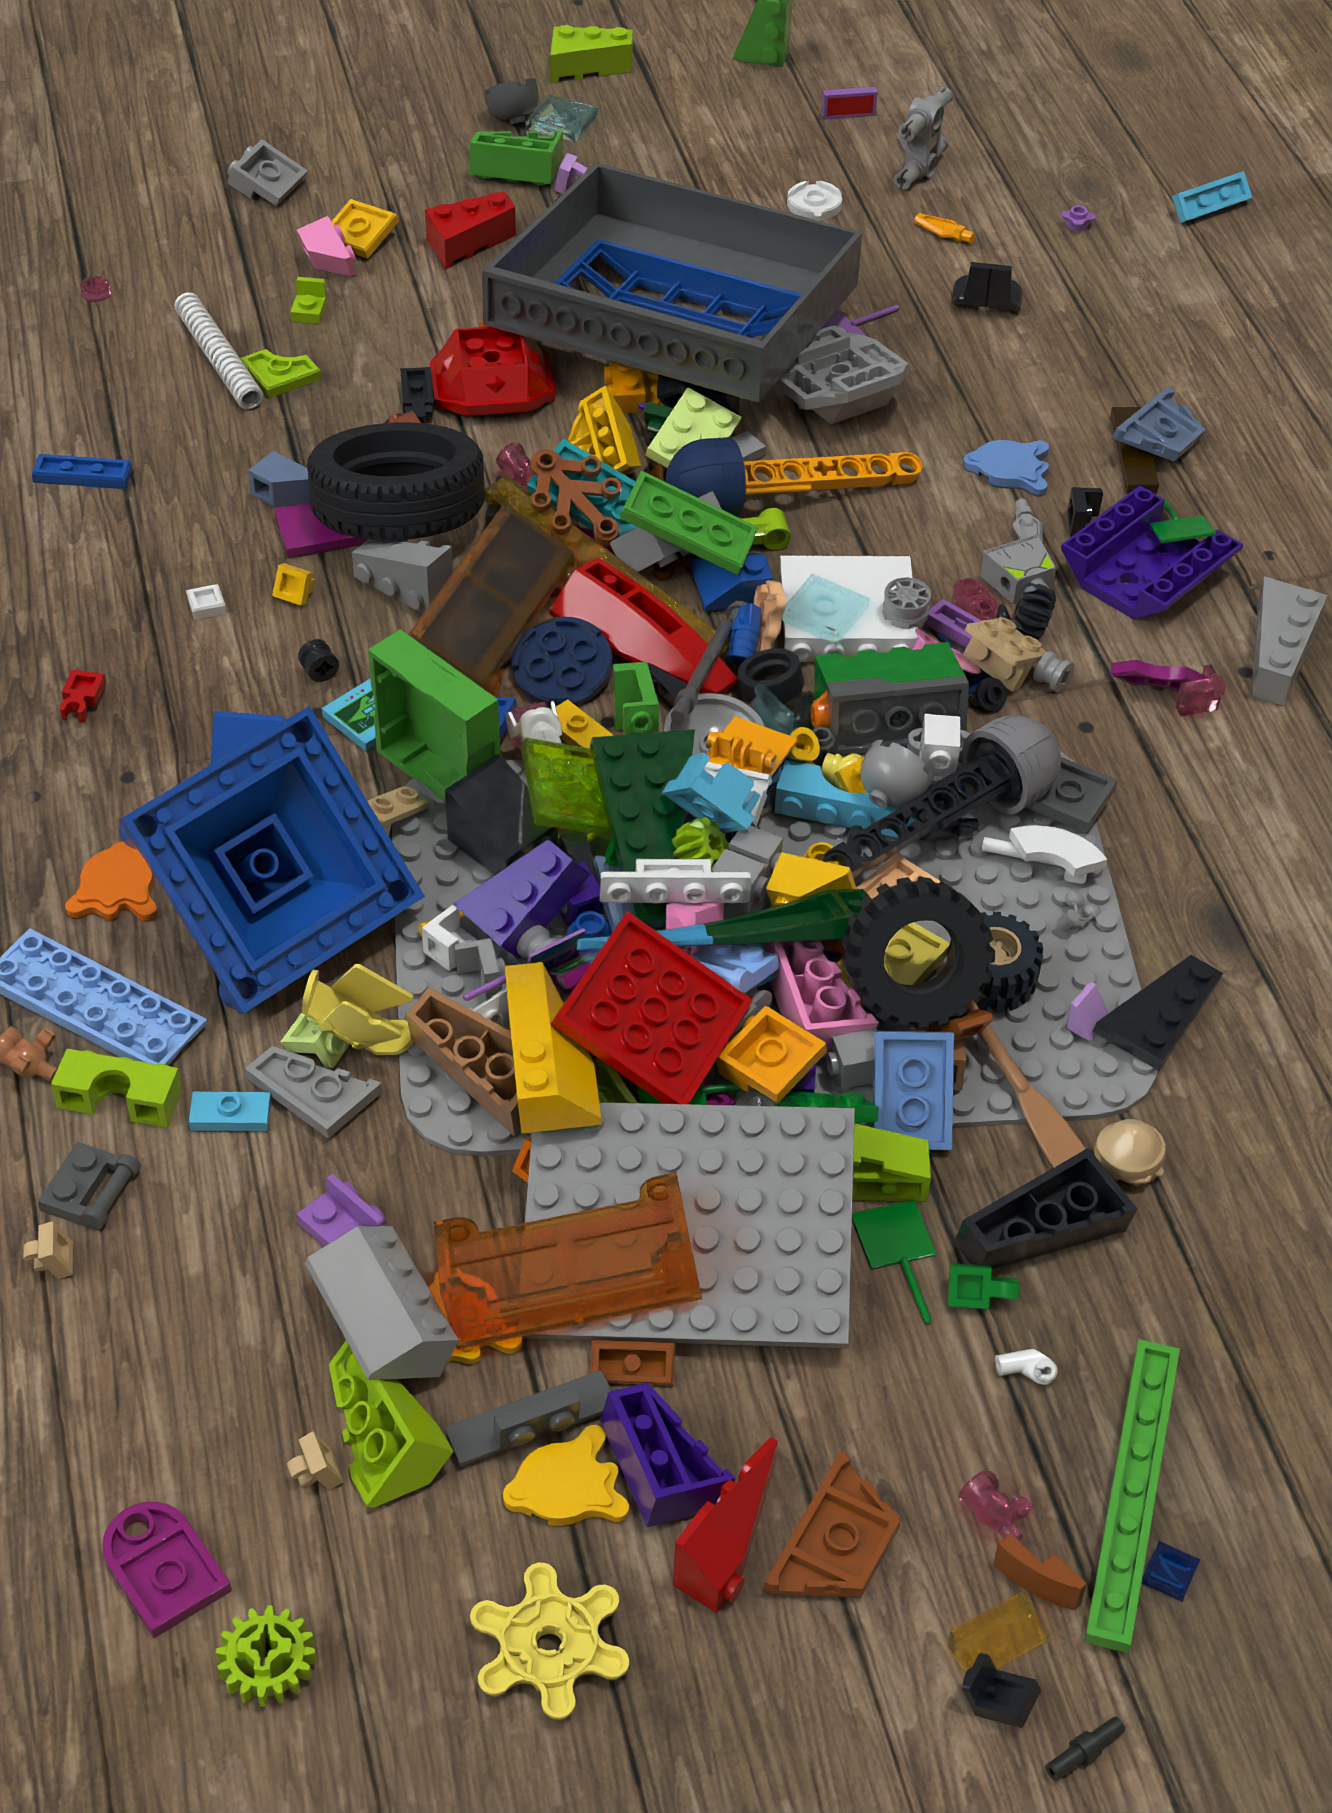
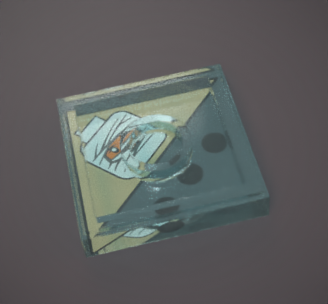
M549 94L526 120V130L537 131L548 136H554V131H563L564 140L576 142L598 116V107Z
M811 574L786 603L781 622L837 646L869 607L870 598L815 574Z

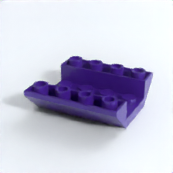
M1138 486L1061 545V550L1083 590L1130 618L1137 619L1168 609L1241 551L1243 544L1218 529L1215 531L1216 535L1208 536L1202 542L1194 538L1161 544L1151 529L1150 523L1163 521L1161 519L1165 499L1142 486Z

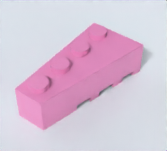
M821 942L763 944L766 952L778 955L779 969L774 972L776 978L769 982L781 1015L825 1042L826 1053L831 1052L832 1036L877 1028L878 1022L872 1013L867 1014L860 1005L861 998L854 989L849 990L842 980L840 968L835 962H830L824 955V946Z

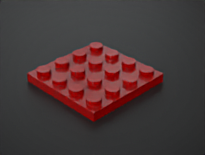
M627 911L550 1024L663 1104H689L753 999L737 990L729 982Z

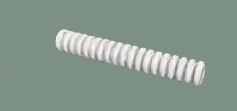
M187 292L180 295L174 304L176 312L234 399L243 409H253L258 406L263 399L262 390L200 299L194 293Z

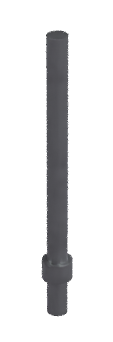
M723 620L720 622L686 688L678 693L674 701L675 708L671 714V720L674 723H682L686 715L694 710L698 702L697 695L730 634L732 626L730 621Z

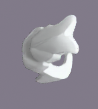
M554 701L551 702V709L540 707L535 710L526 711L521 715L519 723H516L512 712L505 714L510 740L521 738L524 745H528L530 758L536 763V783L538 785L545 784L551 775L563 779L570 777V771L562 757L564 749L559 737L562 735V730Z

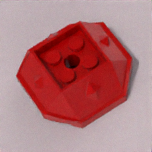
M487 325L473 328L454 329L446 344L430 361L434 406L438 410L444 411L448 409L454 413L466 416L529 412L539 408L545 402L548 404L555 401V386L549 354L529 337Z

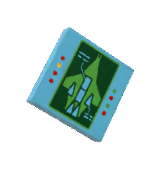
M371 679L321 708L322 717L365 752L376 746L374 724L375 701L371 688Z

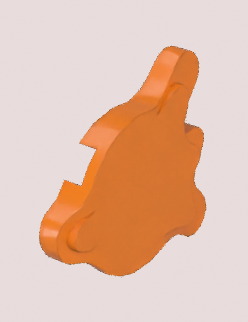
M123 841L117 842L109 849L95 854L85 863L80 874L81 882L79 889L65 903L66 914L73 919L94 913L108 921H112L118 917L119 912L122 910H130L136 917L145 922L155 919L158 915L157 906L150 897V892L154 886V874L141 853L127 846Z

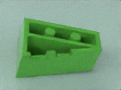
M757 0L732 59L783 67L790 51L793 0Z
M511 131L476 132L470 141V174L478 175L482 179L496 177L504 178L508 182L529 181L535 185L543 186L552 183L562 163L563 131H554V136H538L537 131H528V136L511 137Z

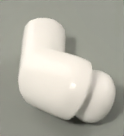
M1035 1349L995 1356V1365L999 1376L1021 1373L1036 1383L1047 1385L1052 1383L1058 1374L1056 1364Z

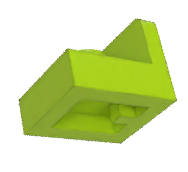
M297 277L295 282L297 295L290 311L291 322L320 324L327 306L326 281L318 278Z

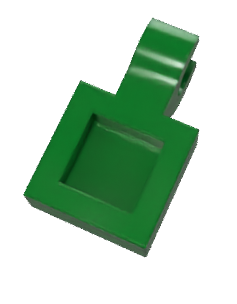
M949 1263L947 1305L989 1309L990 1297L1019 1299L1020 1283L1017 1282V1278H991V1266Z

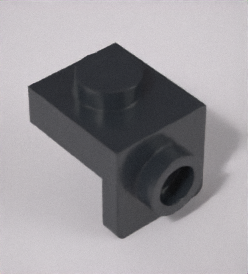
M979 1653L973 1666L967 1670L962 1685V1691L975 1716L1023 1728L1041 1693L1036 1679L996 1670L990 1655Z

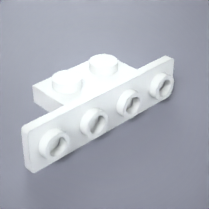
M636 859V872H602L600 879V901L615 903H747L750 899L752 883L750 872H711L710 859Z

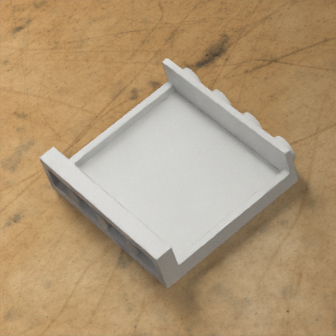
M780 556L779 582L782 584L783 594L786 595V608L783 613L784 649L794 652L799 657L800 662H815V655L839 653L847 657L856 656L858 651L873 650L876 653H886L893 647L902 646L911 650L919 638L915 633V629H918L916 624L909 625V629L898 628L891 625V620H885L882 614L883 602L885 600L884 591L887 584L897 578H912L910 556ZM823 638H841V639L837 642V644H835V643L830 642V641H828V640H826V639H823Z

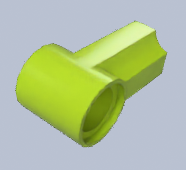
M778 508L766 509L758 517L742 519L758 527L751 546L764 544L767 549L781 550L791 541V533L785 514Z

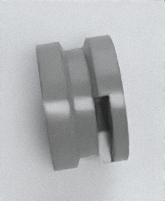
M910 577L897 578L887 584L884 591L885 600L882 609L885 620H891V625L902 629H909V625L916 624L917 627L923 625L929 616V603L931 600L929 587L924 582Z

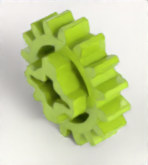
M267 1605L265 1614L262 1616H258L257 1612L251 1608L248 1610L249 1620L243 1622L235 1617L232 1619L234 1632L222 1631L221 1633L223 1646L216 1648L217 1662L220 1663L217 1666L220 1680H226L225 1683L229 1694L235 1693L240 1689L242 1703L246 1704L251 1700L252 1696H258L260 1707H265L268 1697L275 1696L278 1703L281 1704L284 1703V1691L289 1689L298 1695L301 1692L298 1679L310 1680L312 1677L309 1665L316 1663L315 1649L312 1648L315 1646L312 1632H305V1620L302 1617L292 1622L291 1612L287 1608L280 1616L274 1615L272 1605ZM270 1645L271 1650H269L268 1657H265V1654H267L268 1646ZM265 1657V1664L264 1666H262L261 1661H263ZM244 1673H250L254 1678H251L245 1675Z

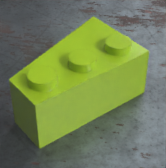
M570 25L554 26L550 53L551 83L559 82V77L574 75V79L578 80L583 79V74L598 72L600 77L631 72L633 30L622 27L604 29L596 26H589L587 28L572 27Z
M855 1124L853 1201L905 1202L915 1200V1202H927L931 1181L928 1140Z

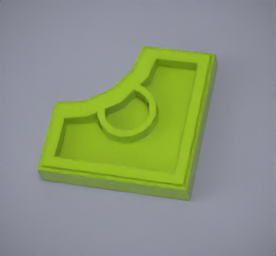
M264 349L240 358L268 399L322 379L321 370L307 355L282 357Z

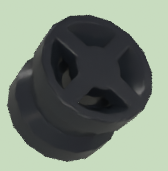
M314 639L308 641L298 652V661L306 669V673L311 680L315 682L329 680L338 671L339 661L331 653L330 647L324 640Z

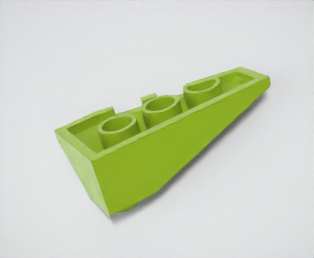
M345 1341L329 1363L336 1405L344 1409L347 1428L342 1431L344 1443L351 1445L354 1459L349 1465L351 1479L366 1506L375 1508L429 1485L454 1451L438 1424L398 1379H367L348 1342Z

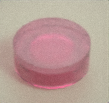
M101 276L87 277L80 284L82 297L90 302L103 301L111 294L109 281Z

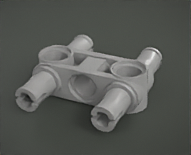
M940 87L934 95L927 96L924 99L916 97L909 108L908 120L899 127V136L904 140L906 139L903 169L894 176V183L898 188L902 186V189H907L913 181L923 177L932 178L939 163V155L948 148V141L945 137H941L944 107L954 98L953 92L949 88L945 90V87Z

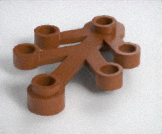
M550 449L537 451L530 461L531 470L538 477L536 492L531 497L533 510L538 513H544L550 509L551 497L548 492L552 480L559 488L557 511L551 520L553 532L558 535H564L570 531L571 519L569 512L572 502L594 526L595 541L601 546H611L609 542L619 538V524L610 517H604L584 495L603 496L608 500H615L621 495L620 481L616 478H607L603 483L570 480L564 473L584 474L587 478L598 477L601 473V461L599 458L588 456L583 461L561 459L557 452ZM548 461L551 462V464L544 465L542 464V462ZM588 465H595L597 468L590 470L586 467ZM613 486L617 488V490L611 492L608 491L606 488ZM538 499H544L546 500V503L538 504L536 503V501ZM558 521L567 523L565 526L556 525ZM610 527L612 529L610 531H604L601 528Z

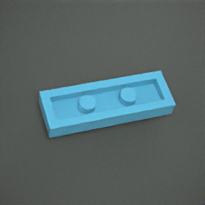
M1244 171L1172 196L1180 223L1253 198Z

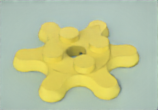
M538 1562L528 1567L524 1573L527 1593L520 1604L505 1607L494 1601L485 1600L477 1603L471 1610L470 1620L472 1626L478 1632L496 1638L501 1646L498 1657L480 1670L478 1684L483 1692L492 1697L503 1695L515 1685H533L536 1690L541 1692L543 1712L551 1719L563 1720L575 1708L576 1699L573 1693V1685L576 1679L583 1675L594 1674L607 1680H617L627 1672L629 1657L624 1649L605 1643L598 1634L599 1624L604 1619L610 1617L618 1608L619 1595L616 1590L604 1584L591 1588L582 1597H567L558 1589L555 1569L547 1563ZM545 1634H554L561 1639L562 1643L558 1651L556 1649L544 1650L542 1648L538 1649V1639Z

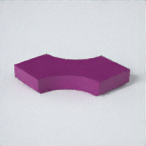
M1140 660L1114 662L1111 665L1110 672L1113 677L1131 685H1152L1175 691L1203 689L1206 687L1207 680L1206 675L1186 666H1160Z

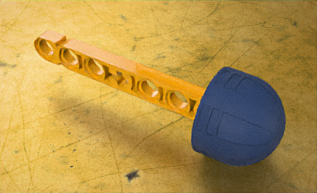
M705 438L692 441L677 451L668 466L666 483L697 498L713 491L721 509L739 517L743 510L745 495L884 486L892 482V485L911 484L917 480L922 469V462L916 455L908 452L889 453L888 456L884 454L743 461L740 448L733 438ZM900 464L910 465L914 472L908 473L903 471ZM871 466L882 467L886 474L875 473ZM842 468H852L857 473V476L845 474ZM784 471L795 472L799 479H789L785 476ZM758 472L764 473L769 477L770 481H760L754 474Z

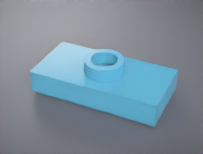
M193 1092L188 1122L190 1131H268L271 1093Z

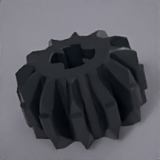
M1029 582L1025 585L1018 598L1011 620L1019 632L1037 640L1044 635L1055 607V591L1039 583Z

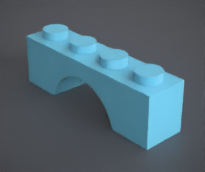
M785 759L776 787L774 813L848 828L858 825L865 829L899 808L891 806L882 808L877 806L869 799L868 792L851 793L832 786L824 778L818 765ZM910 817L908 823L906 824V827L908 828V826L917 819H913L912 817ZM881 830L883 835L898 837L893 830Z

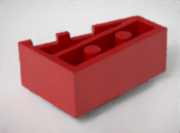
M494 192L487 196L467 198L460 202L440 204L436 207L425 209L426 239L445 269L452 267L453 261L463 256L466 259L473 257L474 251L483 246L489 249L516 236L515 205L506 192Z

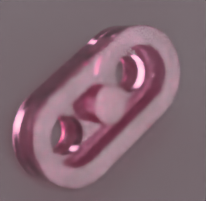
M966 578L955 583L952 600L957 607L982 621L997 618L999 605L980 581Z

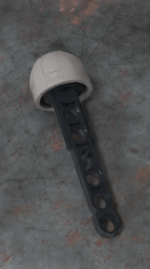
M1022 715L1003 716L972 732L965 739L962 749L964 767L931 785L923 795L853 835L847 845L841 842L824 854L821 861L840 862L843 866L850 867L853 878H855L861 871L872 868L938 827L942 829L985 803L1004 814L1020 812L1042 798L1052 787L1059 774L1061 754L1053 734L1045 725ZM959 784H971L976 794L969 795L964 793ZM934 799H945L949 802L951 809H939L935 805ZM910 817H912L913 819H917L919 817L922 820V822L916 820L912 822L908 826V828L906 827V824L908 823ZM881 830H893L898 835L899 840L895 842L886 840L882 836ZM864 845L868 847L872 852V856H859L854 846Z

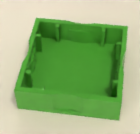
M399 629L368 649L371 688L375 701L374 724L377 752L407 775L424 784L440 800L446 803L445 789L496 754L500 755L498 699Z

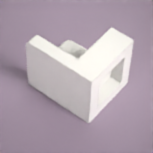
M451 905L422 927L423 952L449 972L456 967L455 945L477 940L460 927L459 909L454 905Z

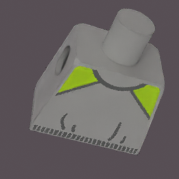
M1036 534L985 550L983 552L980 576L1007 600L1017 604L1022 589L1029 582L1039 583L1053 590L1056 567Z

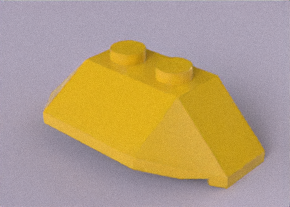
M605 385L581 400L578 407L579 414L573 422L568 441L590 455L599 458L600 461L625 476L642 466L631 426L609 388Z

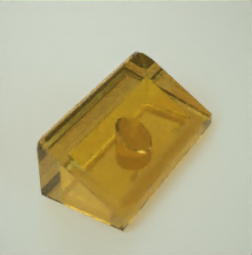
M1023 1591L954 1628L950 1632L947 1646L965 1672H967L973 1666L979 1653L990 1655L997 1669L1046 1642L1047 1636L1029 1598Z

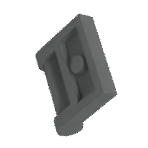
M77 1142L39 1198L38 1205L40 1211L91 1229L100 1230L108 1219V1210L128 1179L134 1178L140 1170V1162L128 1154L118 1156ZM107 1173H113L94 1204L87 1206Z

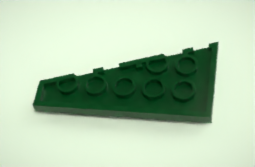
M695 729L592 737L590 749L620 872H636V859H678V857L673 855L677 848L673 845L672 839L677 836L676 830L685 823L686 810L662 792L669 781L675 780L679 776L685 764L692 756ZM628 903L630 913L652 929L666 928V905L670 903Z

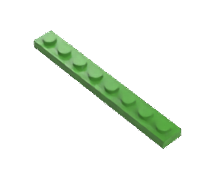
M1138 1340L1087 1622L1085 1643L1129 1653L1132 1642L1180 1352L1179 1348Z

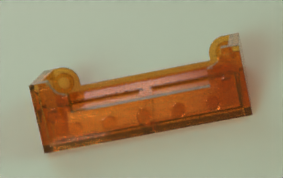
M677 1172L655 1176L646 1180L640 1187L639 1200L479 1232L476 1223L465 1217L434 1221L440 1294L449 1324L459 1339L456 1345L457 1350L702 1300Z

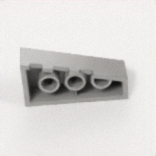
M1264 576L1257 604L1255 663L1252 683L1253 697L1278 705H1285L1320 626L1328 595Z

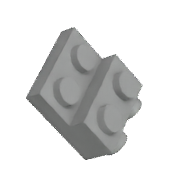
M261 139L254 147L249 146L239 161L234 160L227 170L229 175L227 183L250 199L257 193L277 207L305 179L308 170Z

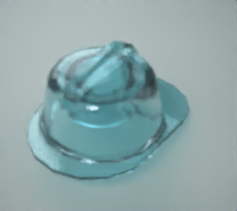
M757 684L755 686L756 698L748 706L760 716L765 727L790 735L795 730V714L783 705L767 687Z

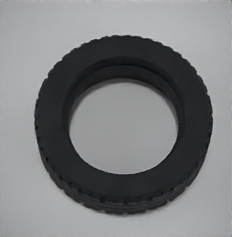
M395 422L348 429L320 442L307 460L311 510L316 518L329 529L357 538L408 540L442 534L468 523L482 508L485 501L483 454L474 440L466 434L439 425Z

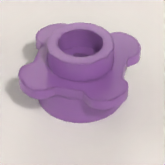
M1080 205L1073 206L1071 210L1063 211L1061 217L1066 220V226L1074 231L1087 229L1088 223L1095 220V214L1089 213L1087 208Z

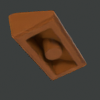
M591 1340L590 1374L602 1371L607 1383L673 1385L675 1343Z

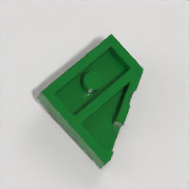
M789 1091L778 1104L775 1102L777 1107L855 1108V1123L878 1121L879 1107L866 1100L864 1094L857 1092H843L841 1095Z

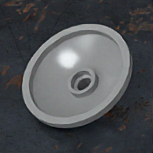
M705 693L697 695L698 702L694 710L688 713L680 724L674 723L671 720L674 706L666 717L663 732L695 729L692 755L708 752L711 748L710 745H707V738L710 732L724 731L734 716L764 727L765 725L760 716L744 702L727 695Z

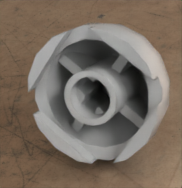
M877 740L872 743L865 754L861 764L860 778L863 786L869 793V799L874 804L882 808L887 806L901 808L923 795L931 786L934 775L931 772L927 776L923 770L926 763L912 751L894 742L889 747L880 746L883 740Z

